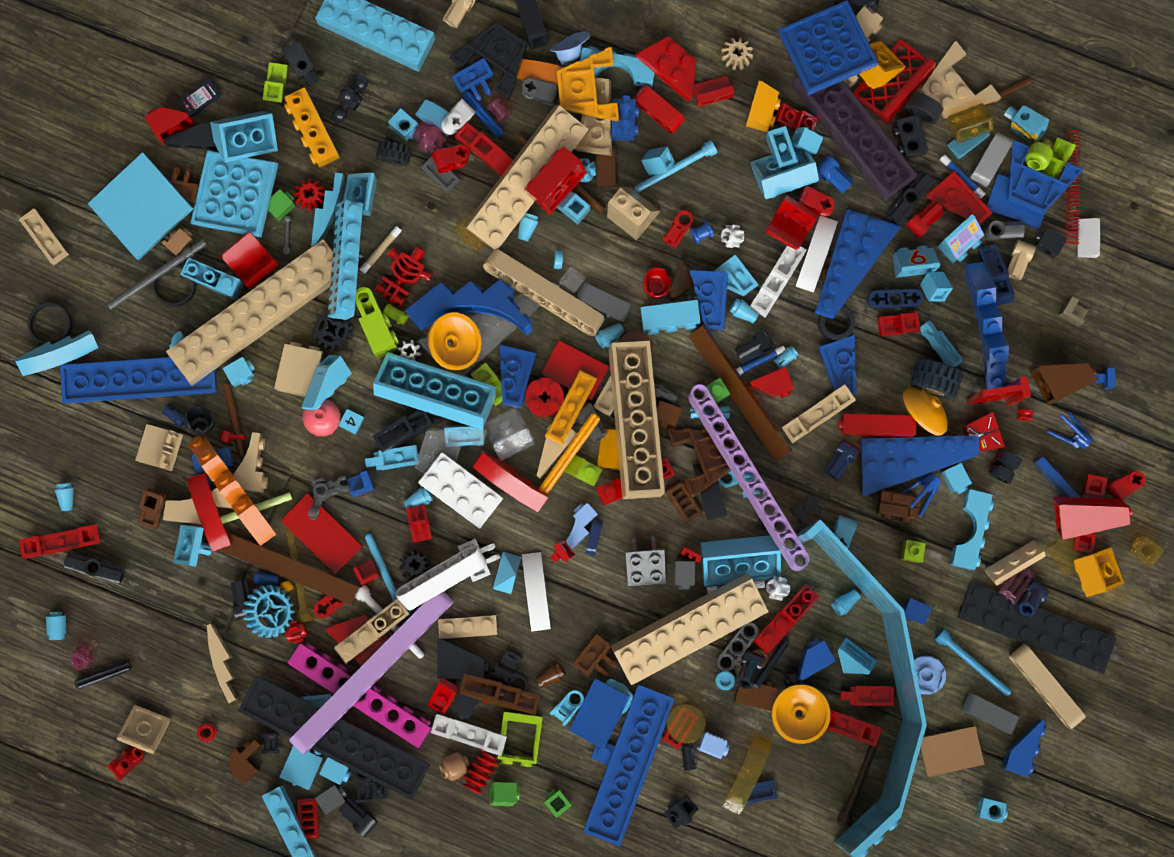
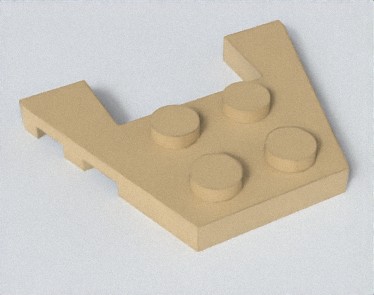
M957 41L952 44L921 89L925 95L935 99L942 105L944 110L941 115L944 119L976 107L979 108L991 102H997L1001 99V96L992 85L974 95L952 66L966 56V52Z

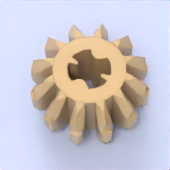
M740 37L738 42L734 38L731 39V43L725 42V48H722L721 53L724 54L722 61H727L726 67L732 64L733 70L736 69V66H739V69L742 70L744 65L749 66V60L753 58L751 54L753 48L747 47L748 41L741 43L742 38ZM734 51H737L740 56L738 57L737 54H734Z

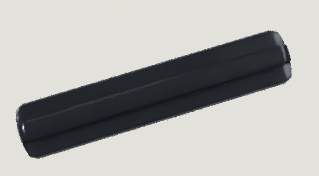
M125 661L81 677L74 681L75 686L79 690L132 670L129 661Z

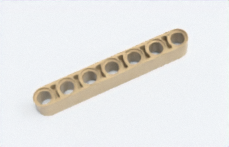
M493 250L483 265L489 274L505 284L508 283L513 289L590 336L596 335L605 320L601 313L500 250Z

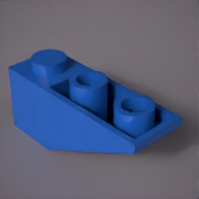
M1038 719L1007 749L1002 769L1026 777L1033 772L1035 765L1033 759L1040 750V744L1038 743L1040 737H1043L1046 731L1044 720Z

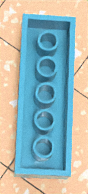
M324 0L315 18L319 26L418 72L435 41L434 32L365 0Z
M388 352L373 383L375 396L482 430L496 396L495 386Z

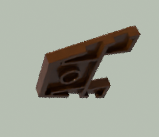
M684 428V430L667 429L672 447L692 442L703 475L685 480L691 498L731 472L706 428L702 430H691V428ZM724 441V445L727 448H732L731 442ZM734 457V462L740 465L738 457Z

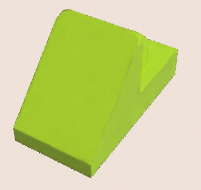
M575 455L564 472L594 487L603 469Z

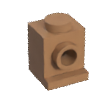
M184 227L182 230L174 231L169 236V241L166 242L164 240L162 244L178 256L183 252V249L188 246L191 247L194 241L191 238L192 234Z

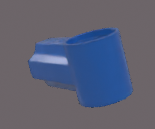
M827 156L816 167L818 176L824 181L830 182L841 194L854 182L830 156Z

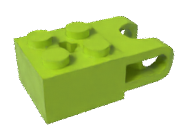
M361 287L357 289L355 302L362 316L359 318V321L374 355L379 359L386 356L387 352L397 351L396 345L400 343L394 331L389 330V327H392L388 316L386 313L382 314L376 298L369 288ZM365 298H369L367 302L363 303Z

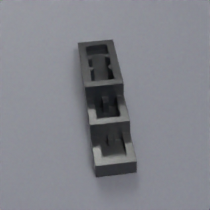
M418 410L408 417H402L373 435V438L383 453L422 434L447 418Z

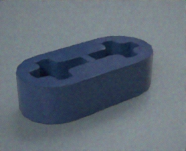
M594 518L585 554L595 556L603 520Z

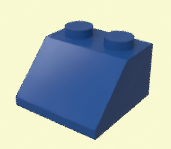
M814 639L805 644L807 648L802 651L796 673L799 680H804L836 661L824 640Z

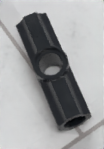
M922 171L886 214L893 224L899 226L935 182L932 177ZM906 195H912L915 201H907Z
M68 552L64 560V568L121 584L125 575V567L73 552ZM96 562L98 564V571L93 573L91 565Z

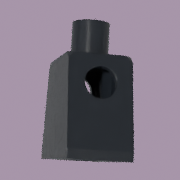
M299 41L282 50L284 57L299 80L304 79L308 87L318 81L313 74L315 67ZM305 64L306 68L301 70L299 66Z

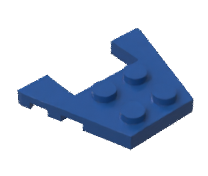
M1014 140L1011 150L1008 201L1043 215L1081 174L1083 169L1066 163L1059 180L1023 165L1030 147Z

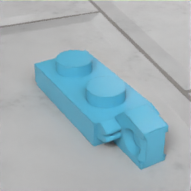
M931 321L926 322L920 327L922 335L928 339L932 349L938 353L944 364L956 367L963 362L962 357L942 330L938 331Z
M417 445L389 449L383 453L378 451L374 453V458L365 459L366 467L376 466V470H388L419 464Z

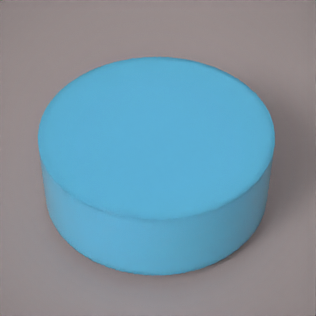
M555 250L553 269L560 270L563 263V252Z
M721 671L717 674L715 683L718 688L729 690L735 684V677L729 671Z

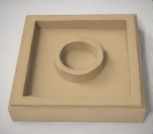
M134 704L117 736V740L154 754L170 723V718Z

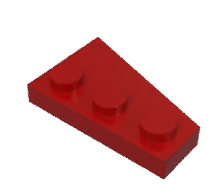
M955 172L951 173L925 196L928 200L939 203L943 208L965 220L973 214L979 225L992 215L990 209Z

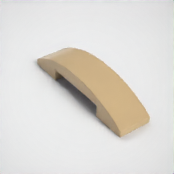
M843 385L783 426L782 429L790 441L794 443L856 401L848 387Z

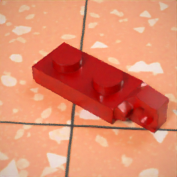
M894 686L850 687V692L839 691V699L850 700V704L855 706H894Z

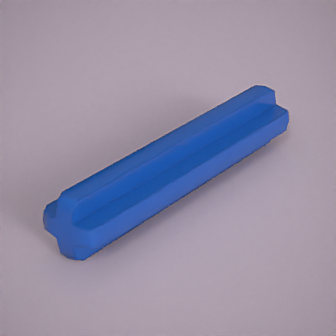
M470 91L464 93L462 99L476 111V116L495 138L502 136L504 133L503 129Z

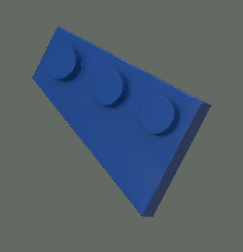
M690 270L704 325L708 329L725 330L728 272Z
M499 345L502 402L504 405L522 409L537 355L533 352Z

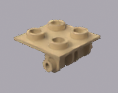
M146 424L135 461L173 471L183 434Z

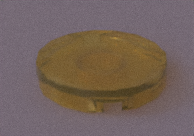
M689 704L679 705L672 709L667 719V729L671 737L685 744L693 743L699 739L704 733L706 726L705 717L702 712Z

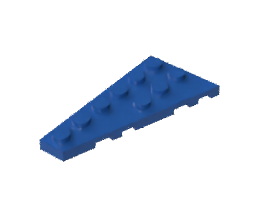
M846 210L815 314L831 319L836 316L846 300L900 230L901 226L855 211Z

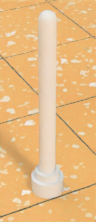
M366 585L362 586L356 598L358 601H365L378 614L383 609L370 596V589ZM396 625L391 630L395 633L400 627ZM415 643L409 648L418 658L424 657V652Z

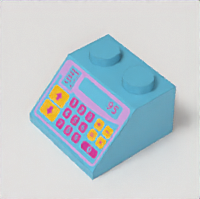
M973 214L938 246L952 263L956 260L961 262L968 255L966 252L972 247L974 250L982 243L980 239L984 234Z

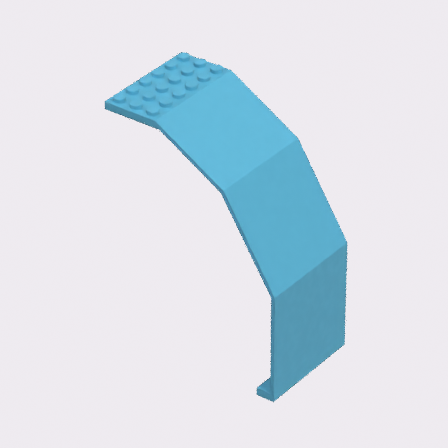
M818 520L806 526L797 534V537L801 543L813 538L882 613L902 715L901 727L881 798L834 841L851 857H865L869 852L868 848L872 844L877 845L884 838L883 834L887 830L892 831L899 824L898 820L903 812L927 723L904 609L821 520Z

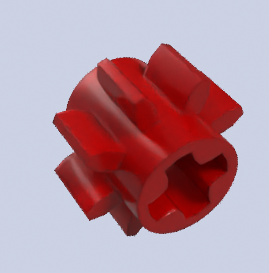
M298 620L289 622L290 626L284 629L288 642L294 641V644L305 642L303 637L308 636L304 623L298 624Z

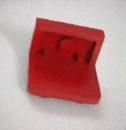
M786 195L765 231L787 246L798 250L819 214Z
M246 232L221 254L222 259L249 289L257 285L264 276L271 273L278 265L251 232Z

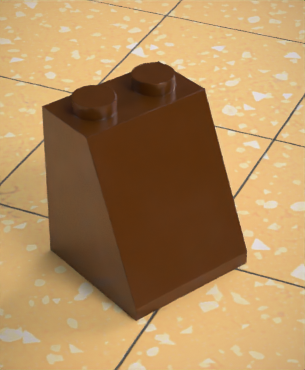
M1089 363L1043 365L1030 372L1048 406L1097 381V373Z

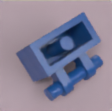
M622 96V99H613L612 103H617L619 121H612L611 140L634 141V135H638V124H635V117H639V106L635 105V99H630V96Z

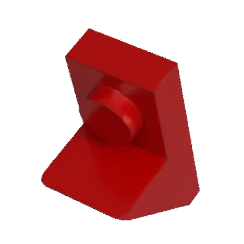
M442 678L427 706L445 715L459 691V687Z

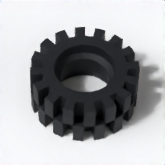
M379 141L375 158L388 164L407 166L410 162L412 149L396 142Z

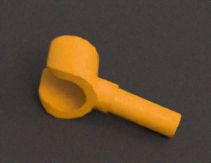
M290 581L282 582L278 586L280 590L286 591L285 594L294 589Z

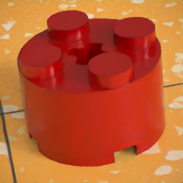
M540 378L528 386L525 395L526 404L530 412L536 417L543 419L551 418L557 414L563 404L564 393L559 383L553 379ZM543 394H547V397L550 398L547 399L545 403L542 401V399H539L540 397H543Z

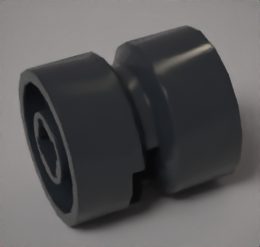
M999 449L995 457L996 463L991 465L988 474L998 481L1011 484L1015 476L1013 471L1018 470L1022 459L1007 450Z

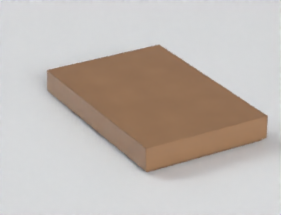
M976 726L923 737L920 750L927 777L985 765Z

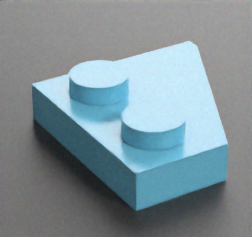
M736 255L714 270L716 272H728L727 289L743 297L758 286V283Z

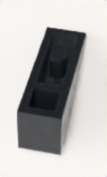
M212 121L198 124L163 139L164 145L169 148L218 150L213 141L210 123Z

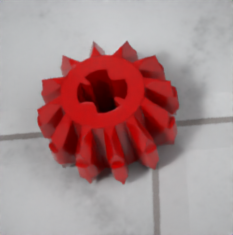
M308 179V184L302 180L301 184L303 186L295 187L299 191L294 193V197L297 198L295 202L297 205L301 204L302 210L307 207L308 211L311 212L312 206L319 209L318 203L324 205V201L321 198H325V193L323 192L325 188L324 186H319L320 182L318 180L313 183L312 179ZM307 193H309V194L313 193L314 196H313V197H311V196L307 197L306 194H307Z

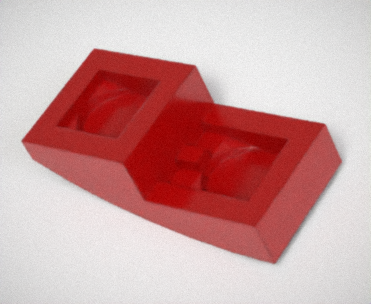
M918 312L877 318L880 337L921 331Z

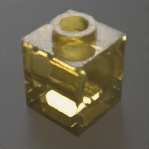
M1147 536L1138 537L1131 544L1132 549L1130 553L1147 567L1153 566L1164 553V550ZM1144 545L1149 549L1147 556L1142 553Z

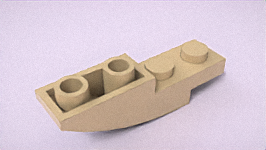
M396 599L335 646L334 649L344 662L348 663L395 627L409 613L400 601Z

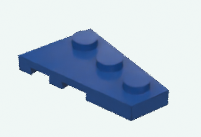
M855 335L819 347L818 349L833 391L846 385L852 395L856 396Z

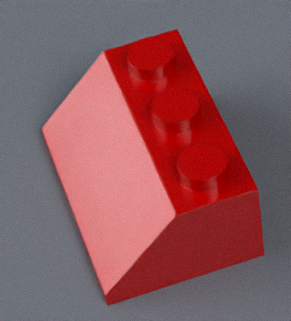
M563 146L553 154L548 164L541 167L539 174L527 183L525 190L550 216L587 172L581 160Z

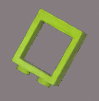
M504 711L501 735L506 736L508 721L537 724L533 756L525 757L504 754L503 748L502 755H498L497 758L501 759V763L513 765V761L521 762L520 766L532 767V764H537L543 716Z

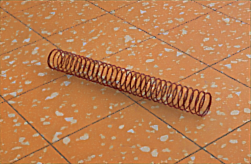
M1073 134L1068 137H1080V135ZM1068 139L1067 141H1069V140H1070V141H1080L1081 139H1079V140ZM1068 160L1067 162H1080V160ZM1070 185V187H1079V186H1080V185ZM1067 192V194H1079V193H1080V192H1070V193ZM1072 196L1066 197L1067 201H1080V199H1067ZM1066 206L1067 208H1080L1079 206ZM1067 210L1066 212H1079L1080 210ZM1066 213L1067 215H1080L1079 213ZM1067 217L1066 219H1079L1080 217ZM1066 224L1067 226H1079V224ZM1067 228L1066 230H1068V229L1078 230V229H1080V228H1077V229H1075V228ZM1066 231L1067 233H1079V231ZM1067 235L1066 237H1078L1079 235ZM1067 238V240H1079L1078 238ZM1067 241V242H1065V243H1066V244H1079L1080 242H1078V241Z

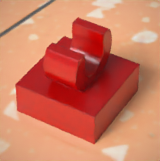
M564 539L553 546L556 552L550 557L554 563L560 559L566 562L574 557L575 553Z

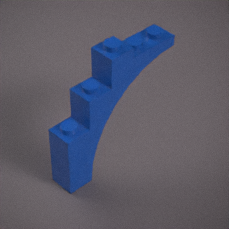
M984 262L966 264L965 282L974 305L982 343L986 389L1005 387L1009 345L1002 333V315L996 304V286Z
M501 280L497 281L485 292L478 284L475 286L470 281L456 293H454L450 286L445 287L441 282L406 309L408 317L420 331L434 323L440 316L453 312L461 314H489L505 319L517 326L526 335L533 331L531 327L532 321L527 314L522 315L519 311L520 308L513 296V288L508 283L504 284Z

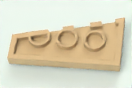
M595 78L597 105L611 104V81L609 79ZM582 115L581 123L589 130L574 149L579 152L612 156L611 120Z

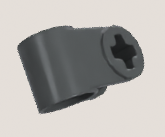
M528 78L523 82L522 94L525 98L554 106L559 90L558 85L533 78ZM529 86H533L531 92L528 91Z

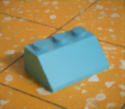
M261 111L210 122L213 141L224 162L278 151L272 113Z
M793 148L798 162L781 168L778 167L772 155L750 162L759 189L765 199L774 198L779 194L791 192L797 188L819 181L816 162L808 151L803 148Z

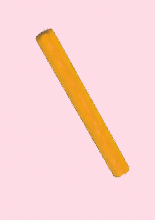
M592 413L541 484L539 490L547 494L600 421V417L597 414Z

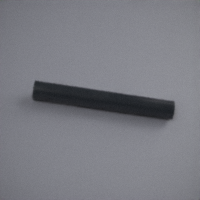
M786 640L781 641L755 680L753 687L756 689L761 687L789 645Z

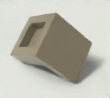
M1072 296L1067 300L1059 316L1079 327L1083 325V319L1088 310L1078 305L1079 300Z

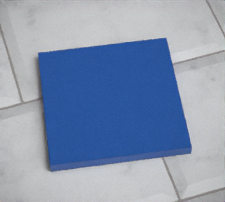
M848 0L778 29V34L807 95L878 66V61Z

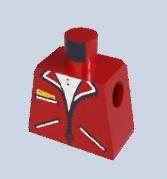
M994 412L963 427L964 435L962 436H979V452L999 450L1005 447Z

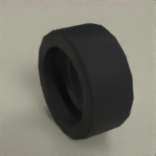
M918 92L912 93L905 105L906 110L911 115L919 114L921 121L930 124H936L944 110L942 105L935 99Z
M844 305L839 310L840 313L846 316L848 326L844 332L834 334L825 325L827 317L820 315L818 319L820 333L830 341L847 338L855 327L854 314Z

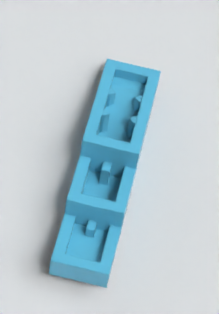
M335 173L333 191L325 190L323 209H315L312 247L325 238L336 216V206L340 203L345 180L343 173Z
M88 330L73 339L68 336L53 345L47 342L15 359V362L24 376L77 359L98 349L92 333Z

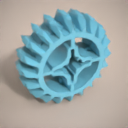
M272 585L260 586L259 590H252L253 595L249 594L247 596L250 601L244 602L247 609L242 610L243 613H247V616L243 619L249 620L246 626L252 627L251 632H258L260 637L264 635L266 638H270L271 635L277 637L278 632L284 633V628L290 626L288 621L294 620L290 617V614L295 612L290 610L294 603L288 602L291 596H285V590H280V587H273ZM269 596L275 598L279 605H275ZM268 608L274 609V610H271L270 613H268V614H263V613L267 612V610H269ZM262 617L265 623L268 624V627L264 626L258 618Z

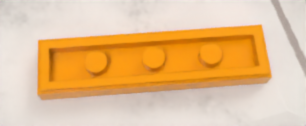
M581 370L579 371L545 435L546 438L563 445L597 378Z

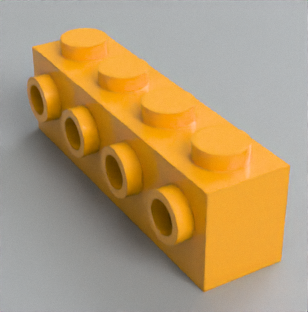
M305 87L285 96L284 98L287 103L284 106L288 114H293L295 120L292 122L297 131L301 130L303 136L300 138L305 148L309 146L311 150L309 156L313 164L317 163L319 168L339 159L340 157Z

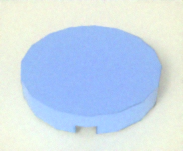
M921 656L914 659L920 693L930 695L939 691L946 681V671L942 663L932 656Z

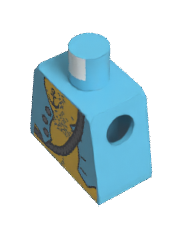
M1024 105L1019 111L1010 106L1004 116L1012 120L1011 130L1030 144L1039 142L1046 133L1049 119Z

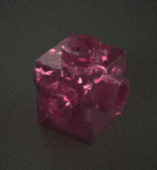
M422 122L412 135L419 143L417 145L418 148L425 153L427 151L433 153L441 149L446 141L441 135L443 132L435 125L431 126L425 122Z

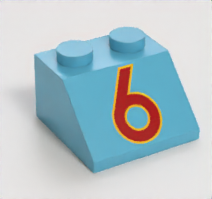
M926 245L918 246L916 250L901 248L893 255L896 278L924 275L928 272H935L940 267L934 248H928Z

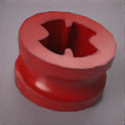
M1017 410L1019 416L1016 417V420L1034 421L1032 417L1034 410Z

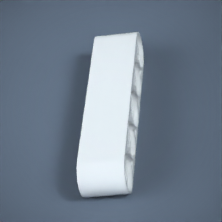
M472 545L404 584L396 590L395 595L407 611L412 610L481 570L487 561L476 545Z

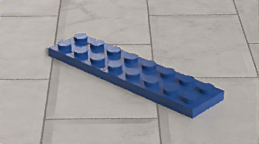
M170 357L60 365L63 404L217 393L216 369L191 386Z
M638 685L583 833L620 847L674 703V698Z

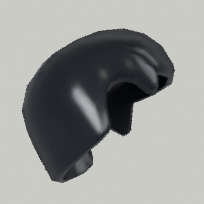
M201 406L191 407L184 416L185 427L193 435L204 436L213 430L215 424L211 412H205Z

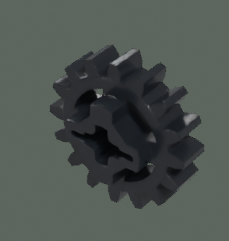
M323 311L324 316L317 315L318 322L313 321V325L316 326V328L311 329L313 333H316L313 337L314 340H319V346L325 344L324 348L328 350L329 346H331L333 351L336 350V346L343 349L342 343L349 344L347 338H353V335L349 333V331L354 330L352 326H349L352 323L351 319H340L342 321L335 322ZM325 321L324 328L320 330L322 323ZM329 323H331V325L334 326V328H336V329H335L336 337H335L334 334L331 333V331H330V330H331V329H330L331 326H330ZM343 330H345V333H344L343 337L341 338V337H340L341 332H342ZM324 338H332L334 342L326 341Z

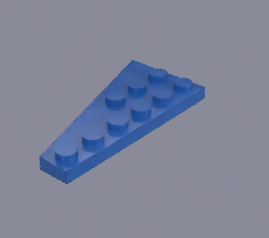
M979 436L862 439L863 497L979 456Z

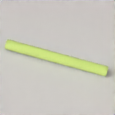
M288 492L255 504V506L261 511L292 500V496ZM235 512L221 516L223 524L239 519Z

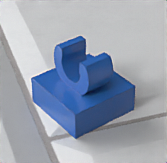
M1106 368L1103 370V374H1097V381L1094 383H1103V389L1116 387L1115 368Z

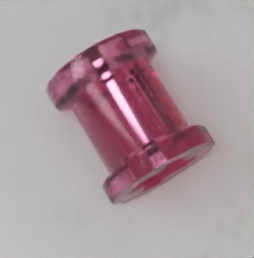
M501 98L495 99L487 107L498 118V123H502L512 114L502 104Z

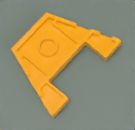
M608 47L598 54L595 53L587 59L575 62L557 71L560 106L564 110L601 119L619 121L617 103L597 105L594 68L614 66L612 47Z

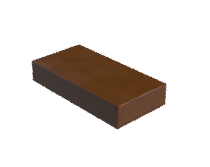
M612 149V156L596 154L597 188L616 187L615 149Z

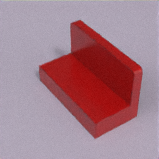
M728 76L694 84L693 88L697 107L733 98L735 94L734 87L730 85Z

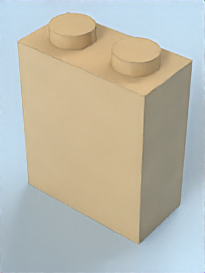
M290 342V345L284 344L274 389L305 397L316 367L324 359V353L318 347L309 346V349L302 348V344Z

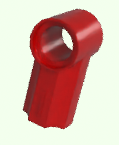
M933 201L920 214L915 215L906 226L920 238L945 211L939 203Z

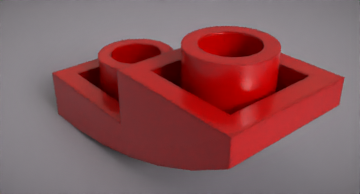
M785 103L780 104L775 118V122L792 130L806 127L813 132L818 118L805 111H798Z

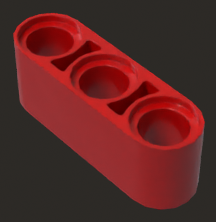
M643 85L632 98L635 99V105L639 106L642 111L671 134L685 121L684 116L647 85Z

